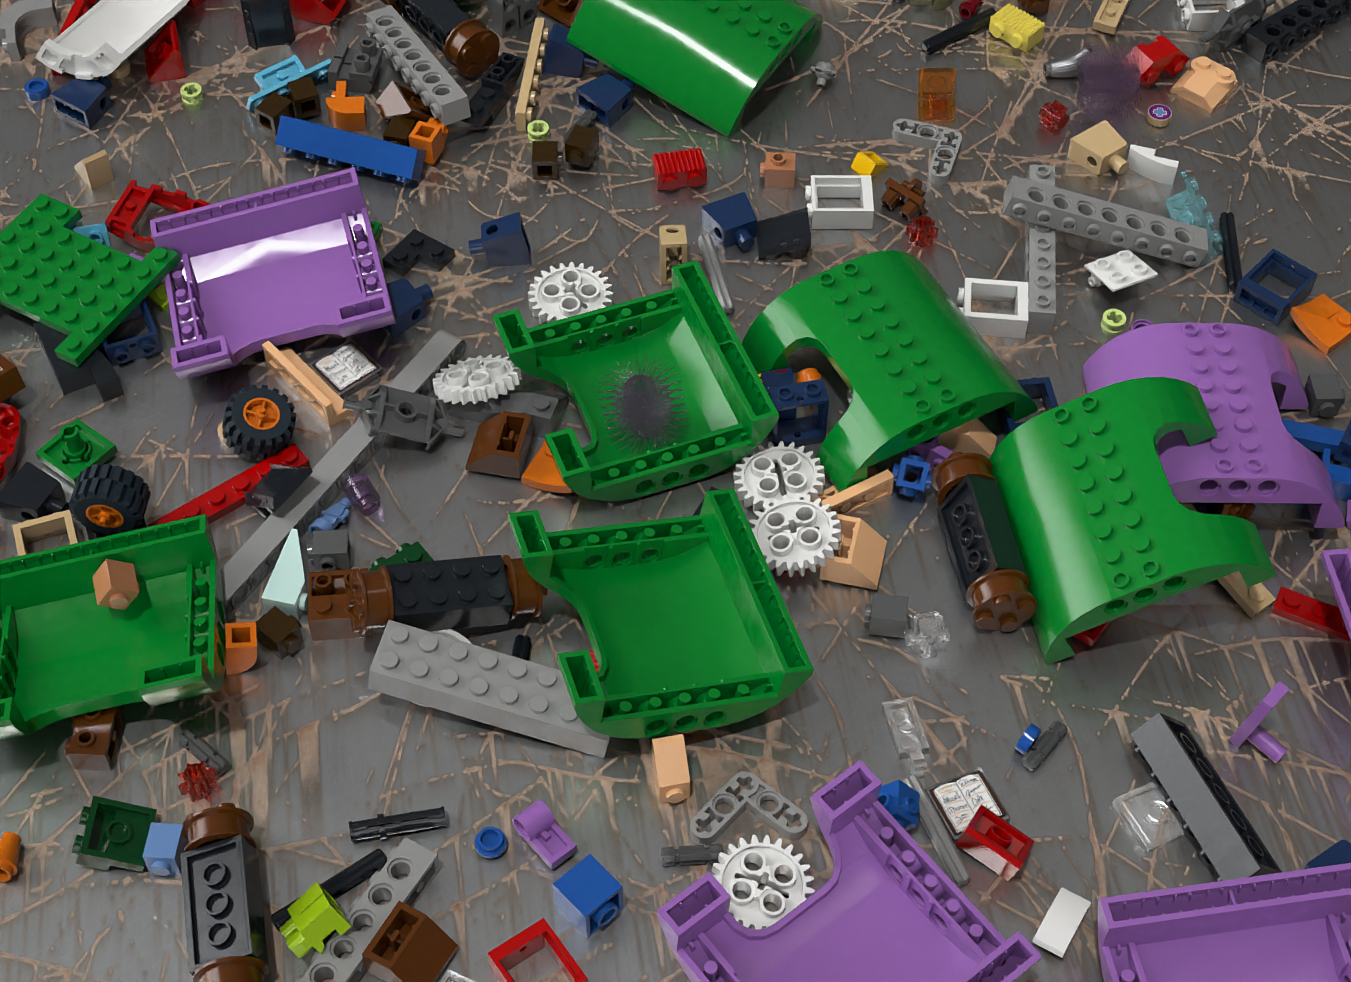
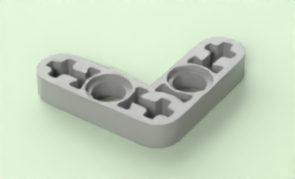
M902 118L896 120L892 128L893 139L898 142L935 150L929 165L927 179L934 185L941 186L947 184L961 148L962 134L955 129ZM922 134H930V135H932L933 137H931V138H925V137H923V136H921V135H922ZM949 141H952L951 146L947 145ZM940 155H948V156H950L951 158H950V159H942V158H940L939 156H940ZM939 168L943 169V172H941V174H937Z
M746 771L735 774L690 821L691 839L694 843L698 845L704 844L705 846L715 842L746 809L788 840L795 841L804 837L807 832L808 823L806 814L756 775ZM739 784L741 786L749 784L750 791L745 788L739 793ZM764 800H772L778 807L774 811L768 812L763 810L760 804ZM726 802L731 804L733 810L729 814H721L716 810V806L719 803ZM783 810H785V816L781 815ZM796 820L799 821V827L795 825L791 828L787 827L788 821L791 823ZM710 823L709 833L707 831L698 832V826L705 828Z

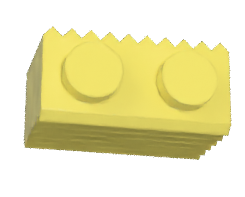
M1008 3L991 16L988 32L992 33L994 37L1001 38L1010 43L1012 47L1027 53L1028 50L1030 51L1031 48L1042 41L1045 23Z

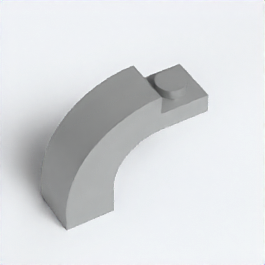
M19 0L0 15V45L5 53H9L12 62L21 61V41L29 32L43 27L58 26L54 0Z

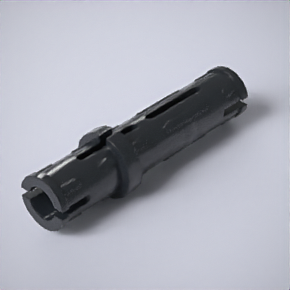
M444 806L390 816L377 814V818L349 822L351 842L380 837V840L387 839V835L447 826ZM426 818H428V820H425V821H418V822L400 824V823H402V822H408V821H414V820H420V819H426ZM395 824L394 826L380 827L367 830V828Z

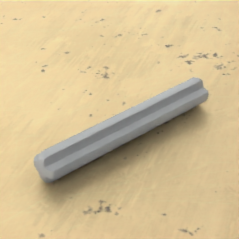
M708 234L705 236L701 235L698 238V245L714 293L725 314H732L735 311V304L712 237Z
M916 775L906 777L903 782L920 793L918 817L950 878L957 887L968 884L971 875L921 781Z

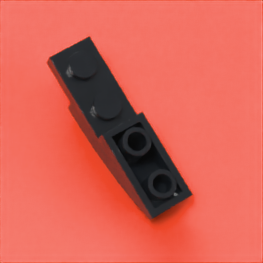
M503 52L481 78L482 86L469 101L471 117L460 121L482 127L487 120L493 122L511 95L522 71L525 58Z

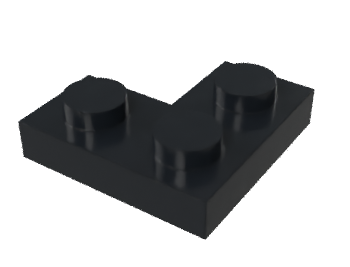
M413 229L382 259V263L385 268L402 277L418 262L440 272L455 258V249Z

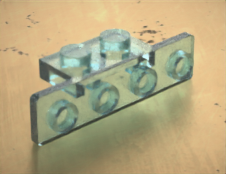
M1184 170L1180 173L1187 189L1164 200L1173 220L1207 229L1208 237L1219 256L1223 254L1220 244L1224 243L1218 229L1214 231L1212 229V226L1216 224L1210 211L1206 213L1204 211L1208 206L1203 195H1197L1196 191L1200 190L1194 176L1189 178Z

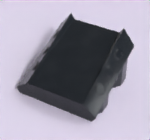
M240 0L248 45L257 51L258 48L285 44L290 46L294 42L295 33L289 0Z
M808 207L757 221L756 238L759 259L777 260L781 255H787L789 258L797 260L806 256V252L811 247Z
M270 464L271 469L250 492H244L246 506L253 507L261 516L266 518L270 513L272 514L278 510L313 472L311 467Z

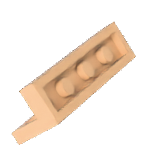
M270 341L262 344L267 366L329 428L352 415L351 410L342 409L344 400L291 348L286 346L278 350Z
M875 467L867 469L866 480L839 493L834 486L823 490V494H818V498H821L822 506L830 504L831 512L836 511L837 514L848 516L891 495L894 476L888 469L879 473Z

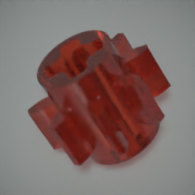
M1057 100L1053 104L1050 102L1045 103L1038 114V117L1042 119L1039 124L1050 132H1053L1054 129L1061 130L1069 120V115L1066 114L1068 108Z
M921 215L912 218L911 224H907L906 235H909L910 243L912 242L917 247H925L933 244V238H937L939 228L935 227V220Z
M204 761L194 764L188 763L184 772L177 775L181 783L178 786L181 795L189 793L191 802H194L196 799L208 800L212 790L218 789L216 780H214L217 777L215 769L209 768L207 770Z

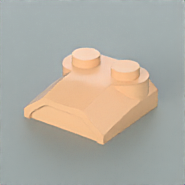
M1201 56L1191 61L1190 68L1175 83L1170 93L1176 94L1212 113L1236 89L1238 81L1235 73L1230 68L1208 57Z

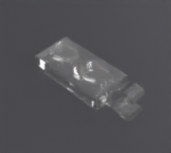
M912 697L883 702L882 712L898 759L908 758L911 776L916 775L919 779L925 778L924 770L927 769V764L923 755L929 754L930 747Z

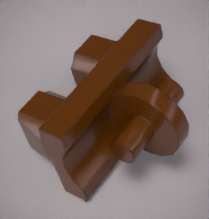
M889 178L885 182L886 191L881 197L884 207L893 210L898 203H901L903 206L899 210L900 216L908 222H911L918 214L924 217L928 213V210L924 208L926 201L923 197L926 192L921 190V180L915 178L911 182L904 180L902 184H899Z

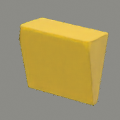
M873 151L857 153L851 168L859 175H871V178L887 169L889 164Z

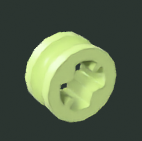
M187 83L180 88L182 101L185 105L196 106L204 100L202 87L198 83Z
M535 120L528 124L527 131L530 142L549 140V125L545 121Z
M1118 309L1106 310L1102 316V330L1110 335L1122 333L1127 320L1126 315Z

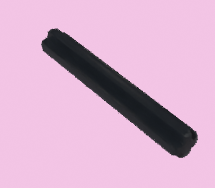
M989 8L922 41V50L929 54L990 24L991 16L997 11L994 8Z
M1222 212L1219 222L1227 286L1230 291H1236L1238 282L1242 279L1235 218L1232 212Z
M376 849L320 885L335 898L382 869L387 862V857L381 849ZM296 900L271 915V921L278 931L291 918L287 909Z

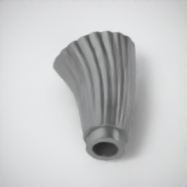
M1087 45L1073 53L1044 62L1043 73L1045 77L1056 78L1095 74L1098 70L1099 61L1093 57L1096 55L1095 51Z

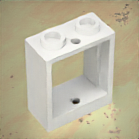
M1177 0V6L1181 8V20L1185 22L1187 31H1208L1219 11H1195L1194 5L1225 4L1226 11L1229 12L1233 8H1237L1245 3L1244 0Z
M811 175L810 186H805V201H810V203L806 204V207H808V218L811 219V229H872L874 203L871 175ZM818 198H860V208H818Z
M965 278L963 288H958L957 304H962V307L958 308L981 336L1025 339L1028 325V282ZM971 299L1014 302V315L971 312Z

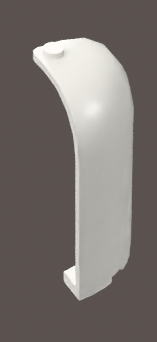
M100 0L53 41L51 39L46 40L35 58L58 73L63 74L67 72L75 75L76 79L92 80L94 77H105L118 68L175 17L189 0Z

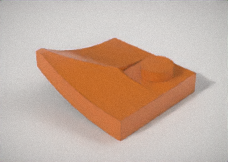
M1322 293L1305 304L1291 308L1290 316L1296 325L1324 354L1328 355L1351 338V314Z
M545 441L521 476L522 484L549 492H573L563 482Z

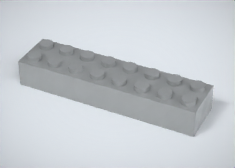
M388 620L369 669L368 689L597 757H605L611 736L592 730L580 720L574 710L561 670Z

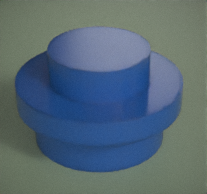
M496 827L482 829L475 838L476 851L484 858H496L507 847L505 834Z

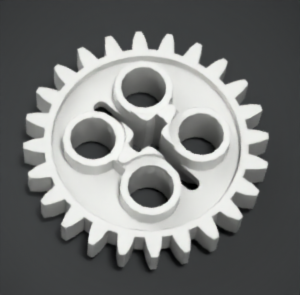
M570 262L569 267H565L563 263H560L559 269L550 266L549 273L542 270L541 277L535 276L534 284H530V291L528 292L529 309L532 310L533 317H539V323L542 324L546 321L550 323L608 307L613 302L612 284H608V277H602L601 270L594 273V266L584 269V263H581L578 267H574L573 262Z
M490 354L486 358H482L479 355L477 358L469 357L464 362L458 360L456 365L449 364L448 369H440L441 373L435 374L436 378L433 379L435 396H438L439 400L443 399L445 403L452 401V404H456L462 401V405H465L472 401L473 404H476L478 401L487 402L491 397L497 399L499 394L507 395V390H515V385H520L522 376L520 368L514 365L509 356L502 358V355H498L493 358L492 354Z
M780 441L778 447H774L773 443L769 442L766 449L758 445V452L752 451L748 454V457L742 458L741 464H736V472L733 473L735 492H738V499L744 500L745 507L753 505V512L763 509L764 503L773 506V498H776L779 502L783 501L784 496L781 495L774 462L779 467L784 495L787 494L790 500H794L796 493H799L800 500H804L809 494L811 495V501L814 502L818 499V494H823V486L825 485L824 466L820 465V458H814L813 451L805 453V446L795 449L794 442L788 447H784L783 441Z
M796 493L794 500H790L787 494L784 495L782 502L773 498V506L764 503V512L755 511L756 520H749L750 527L770 571L776 568L777 576H780L784 570L788 571L789 577H792L794 571L797 570L801 576H804L805 569L807 568L812 572H816V564L825 567V557L834 559L833 550L840 549L839 541L842 540L840 520L837 519L836 511L831 512L830 504L822 506L821 498L812 502L811 495L809 494L804 500H800L799 493Z
M752 835L750 844H747L743 838H740L738 849L730 843L727 848L728 855L720 852L718 857L720 864H713L712 872L716 874L713 876L731 896L730 914L738 923L749 929H765L775 924L815 893V890L809 887L813 884L814 877L805 876L809 872L810 865H800L803 858L802 853L795 856L791 855L793 850L792 844L785 849L781 848V838L774 845L770 844L769 835L765 836L763 843L758 842L756 835ZM748 862H753L757 864L760 869L757 871H751L747 869L744 864ZM783 874L789 878L790 882L780 883L775 876ZM760 883L766 885L764 890L757 888ZM737 890L747 893L748 898L738 899L734 896L733 892ZM783 895H788L789 898L786 899ZM768 902L774 903L779 910L770 912L763 904Z

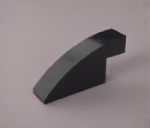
M41 322L33 323L40 344L63 395L94 384L103 402L125 395L115 369L98 349H95L77 367L58 358L54 351L68 335L50 328Z

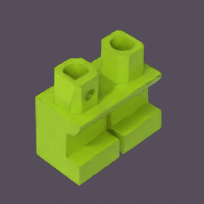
M316 881L287 909L291 918L279 930L287 939L286 944L289 949L302 959L313 948L321 954L324 950V943L322 941L333 930L343 935L351 928V925L338 902Z

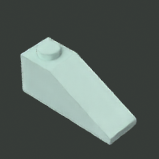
M292 528L261 599L265 614L276 606L287 616L293 615L299 621L303 611L308 610V588L298 530Z

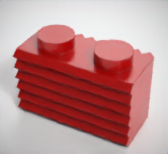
M701 148L683 149L677 152L669 151L663 154L659 152L652 155V171L658 190H674L679 187H697L701 184H707V167Z

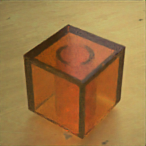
M920 68L918 81L919 120H955L957 101L956 68Z

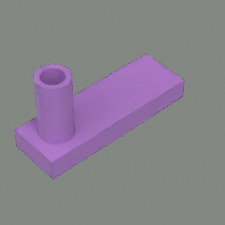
M1279 681L1229 738V741L1239 748L1247 739L1273 762L1277 763L1288 749L1261 728L1259 723L1286 694L1289 688Z

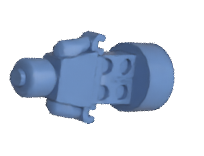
M342 498L339 504L335 503L327 511H322V518L315 519L309 526L310 535L313 537V531L334 530L340 522L345 523L346 518L350 514L348 509L352 505L349 498Z

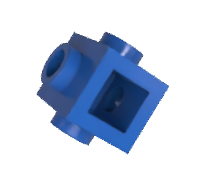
M908 455L907 458L902 457L899 464L894 463L892 470L895 481L894 488L900 489L899 494L916 497V494H922L925 488L929 489L932 474L929 471L930 463H926L924 458L914 455ZM907 473H914L916 480L908 482L906 480Z
M901 780L881 786L877 800L906 831L918 827L920 793Z

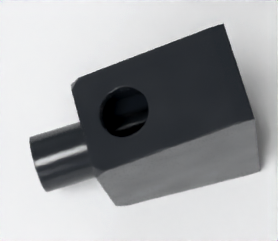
M29 462L23 465L0 492L1 517L17 522H24L56 512L69 510L70 506L65 501L66 496L61 483Z

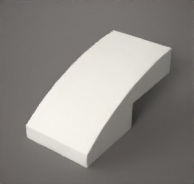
M1131 144L1127 162H1129L1128 168L1148 179L1173 186L1179 161L1154 156L1156 149Z
M1061 887L1032 942L1062 958L1088 912L1091 902Z

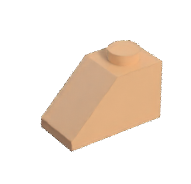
M976 418L940 434L939 444L953 452L978 453L989 459L995 450L997 436Z
M683 734L652 739V773L659 803H678L690 798V776Z

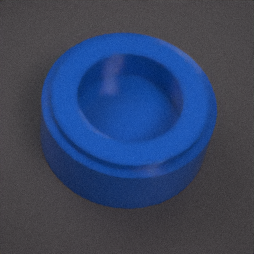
M41 78L31 79L24 86L26 96L33 101L43 100L51 92L48 82Z
M1032 723L1017 742L1015 749L1023 755L1026 754L1039 738L1041 729Z

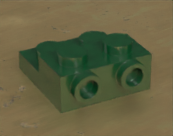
M93 796L90 806H83L78 825L85 827L83 835L76 834L71 854L77 855L75 864L107 871L111 865L142 872L145 866L142 856L150 824L155 821L157 809Z

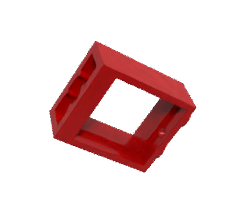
M544 918L488 952L490 969L499 982H515L508 973V970L544 947L548 949L571 982H588L586 975Z

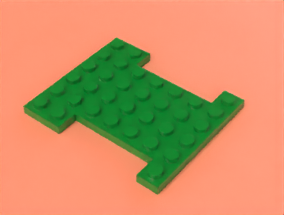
M41 193L0 232V304L68 335L54 351L58 358L78 367L181 261L179 253L172 249L155 247L140 261L74 232L70 229L83 217L80 210Z

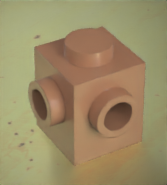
M766 152L765 162H760V177H765V188L794 189L796 153Z
M106 559L92 577L97 606L126 610L133 599H136L139 594L140 585L137 582L134 564Z

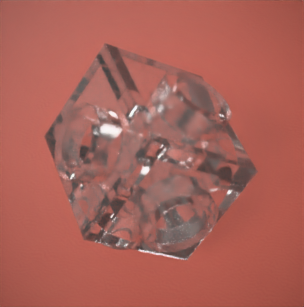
M930 611L907 614L908 629L904 630L906 646L910 647V650L916 655H920V658L937 657L938 652L946 651L945 642H949V629L947 624H944L943 616L940 613Z

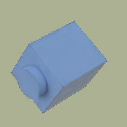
M151 822L142 856L149 872L160 876H166L170 873L181 874L180 854L184 852V848L188 844V840L182 834V824Z

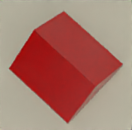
M171 19L144 50L148 81L151 83L186 78L176 21Z
M981 804L955 844L1009 881L1023 865L1034 840Z

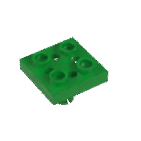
M76 419L71 424L63 426L58 435L35 453L39 461L73 485H76L78 476L84 468L92 467L94 464L103 465L118 451L115 444L79 419Z

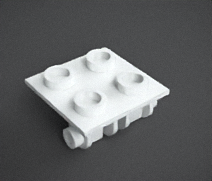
M1129 249L1084 265L1091 272V276L1088 278L1091 287L1095 286L1098 288L1105 284L1113 292L1158 276L1157 272Z

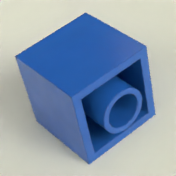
M591 854L553 883L555 907L586 939L623 909V886Z

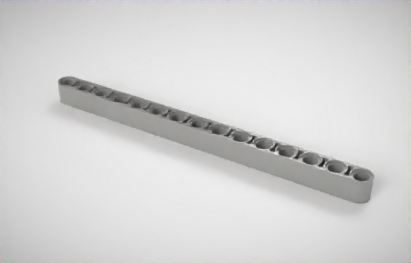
M439 330L388 387L428 396L434 389L433 379L436 378L435 374L441 373L440 369H448L449 364H457V361L465 353L466 341L449 332ZM406 408L399 409L403 415L410 416L412 414ZM360 416L312 469L313 472L278 510L264 521L223 566L220 572L225 600L226 621L274 569L291 529L298 530L300 539L308 531L309 526L315 519L321 516V512L333 503L392 435L373 431L371 437L368 436Z

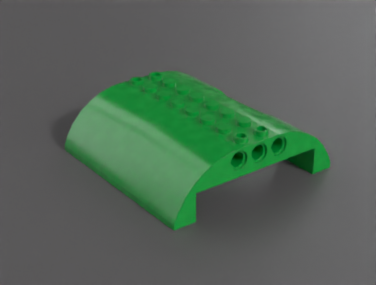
M584 0L570 28L566 41L728 138L740 124L745 106L802 38L810 42L821 29L822 16L796 0Z
M889 250L866 254L794 285L773 300L758 315L742 341V346L757 373L788 368L787 357L797 349L807 346L818 348L827 357L851 390L853 400L848 410L828 433L816 455V458H820V465L824 466V473L838 493L866 480L867 467L1000 407L1006 410L1013 421H1018L1038 411L1035 402L925 265L915 256L902 251Z
M697 260L672 267V289L550 323L527 329L519 309L492 316L509 359L514 365L525 373L559 385L574 400L590 435V444L581 448L572 427L546 434L545 441L563 482L574 492L584 497L602 501L628 500L709 477L730 467L752 452L767 437L779 419L776 407Z
M1144 377L1108 385L1031 418L1008 434L990 456L989 460L992 464L991 475L998 482L1000 495L1026 571L1025 574L1030 580L1028 591L1037 601V608L1031 616V620L1047 665L1075 655L1070 636L1239 571L1247 588L1277 576L1254 523L1235 516L1205 514L1189 510L1180 504L1174 496L1158 455L1157 445L1161 437L1171 431L1182 429L1189 445L1192 446L1218 435L1198 387L1191 383L1167 377Z
M733 488L706 491L700 515L546 532L538 510L509 513L508 520L528 573L542 586L568 600L582 618L598 662L599 671L596 672L588 649L558 653L557 661L577 716L592 730L619 738H649L729 725L750 718L775 706L795 692L813 674L814 668Z
M206 514L0 560V741L32 734L53 722L71 716L146 701L149 705L156 706L217 692L221 689L225 675V600L217 552ZM106 559L134 564L140 590L137 598L133 599L126 610L97 606L92 577Z

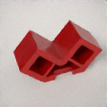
M1160 35L1151 44L1145 45L1141 43L1136 45L1119 65L1136 81L1148 88L1158 79L1163 70L1174 77L1184 69L1190 58L1173 42Z

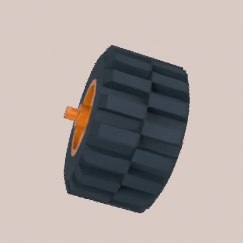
M250 385L249 390L245 387L239 389L238 394L234 393L231 396L224 414L222 434L223 438L227 439V446L229 448L234 447V453L238 456L242 453L245 455L244 459L250 460L251 457H254L256 461H262L263 457L269 458L287 448L296 424V413L293 412L295 408L293 403H287L288 397L285 394L279 395V390L276 388L269 390L268 385H262L261 388H257L256 385Z
M94 464L92 467L88 466L80 472L69 502L70 513L74 514L75 520L81 522V525L105 535L137 530L142 524L151 491H149L148 484L143 482L144 479L135 475L130 470L110 464Z

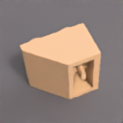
M837 514V519L840 520L842 535V540L839 541L840 549L833 550L834 559L825 557L826 566H821L820 579L877 590L887 540L861 518Z

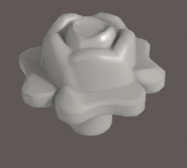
M820 61L817 62L815 67H810L811 73H814L817 77V86L825 87L826 80L837 78V72L834 71L831 63Z

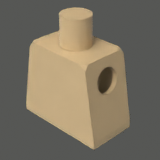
M1106 120L1083 131L1070 140L1067 157L1096 175H1102L1111 169L1121 175L1129 167V162L1125 160L1128 147L1127 142Z
M663 225L659 227L661 285H672L673 266L669 265L670 259H677V265L687 263V237L684 225Z

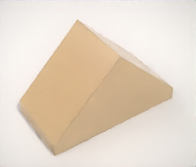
M105 149L74 165L77 173L91 190L114 180Z

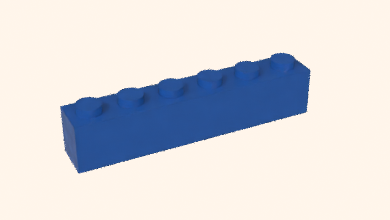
M283 115L280 117L275 145L284 147L283 152L297 155L298 151L306 152L305 157L320 160L322 156L329 158L328 163L339 166L346 162L351 164L350 168L355 167V170L365 172L366 168L373 169V174L388 178V174L397 175L396 180L405 183H411V179L420 180L426 151Z

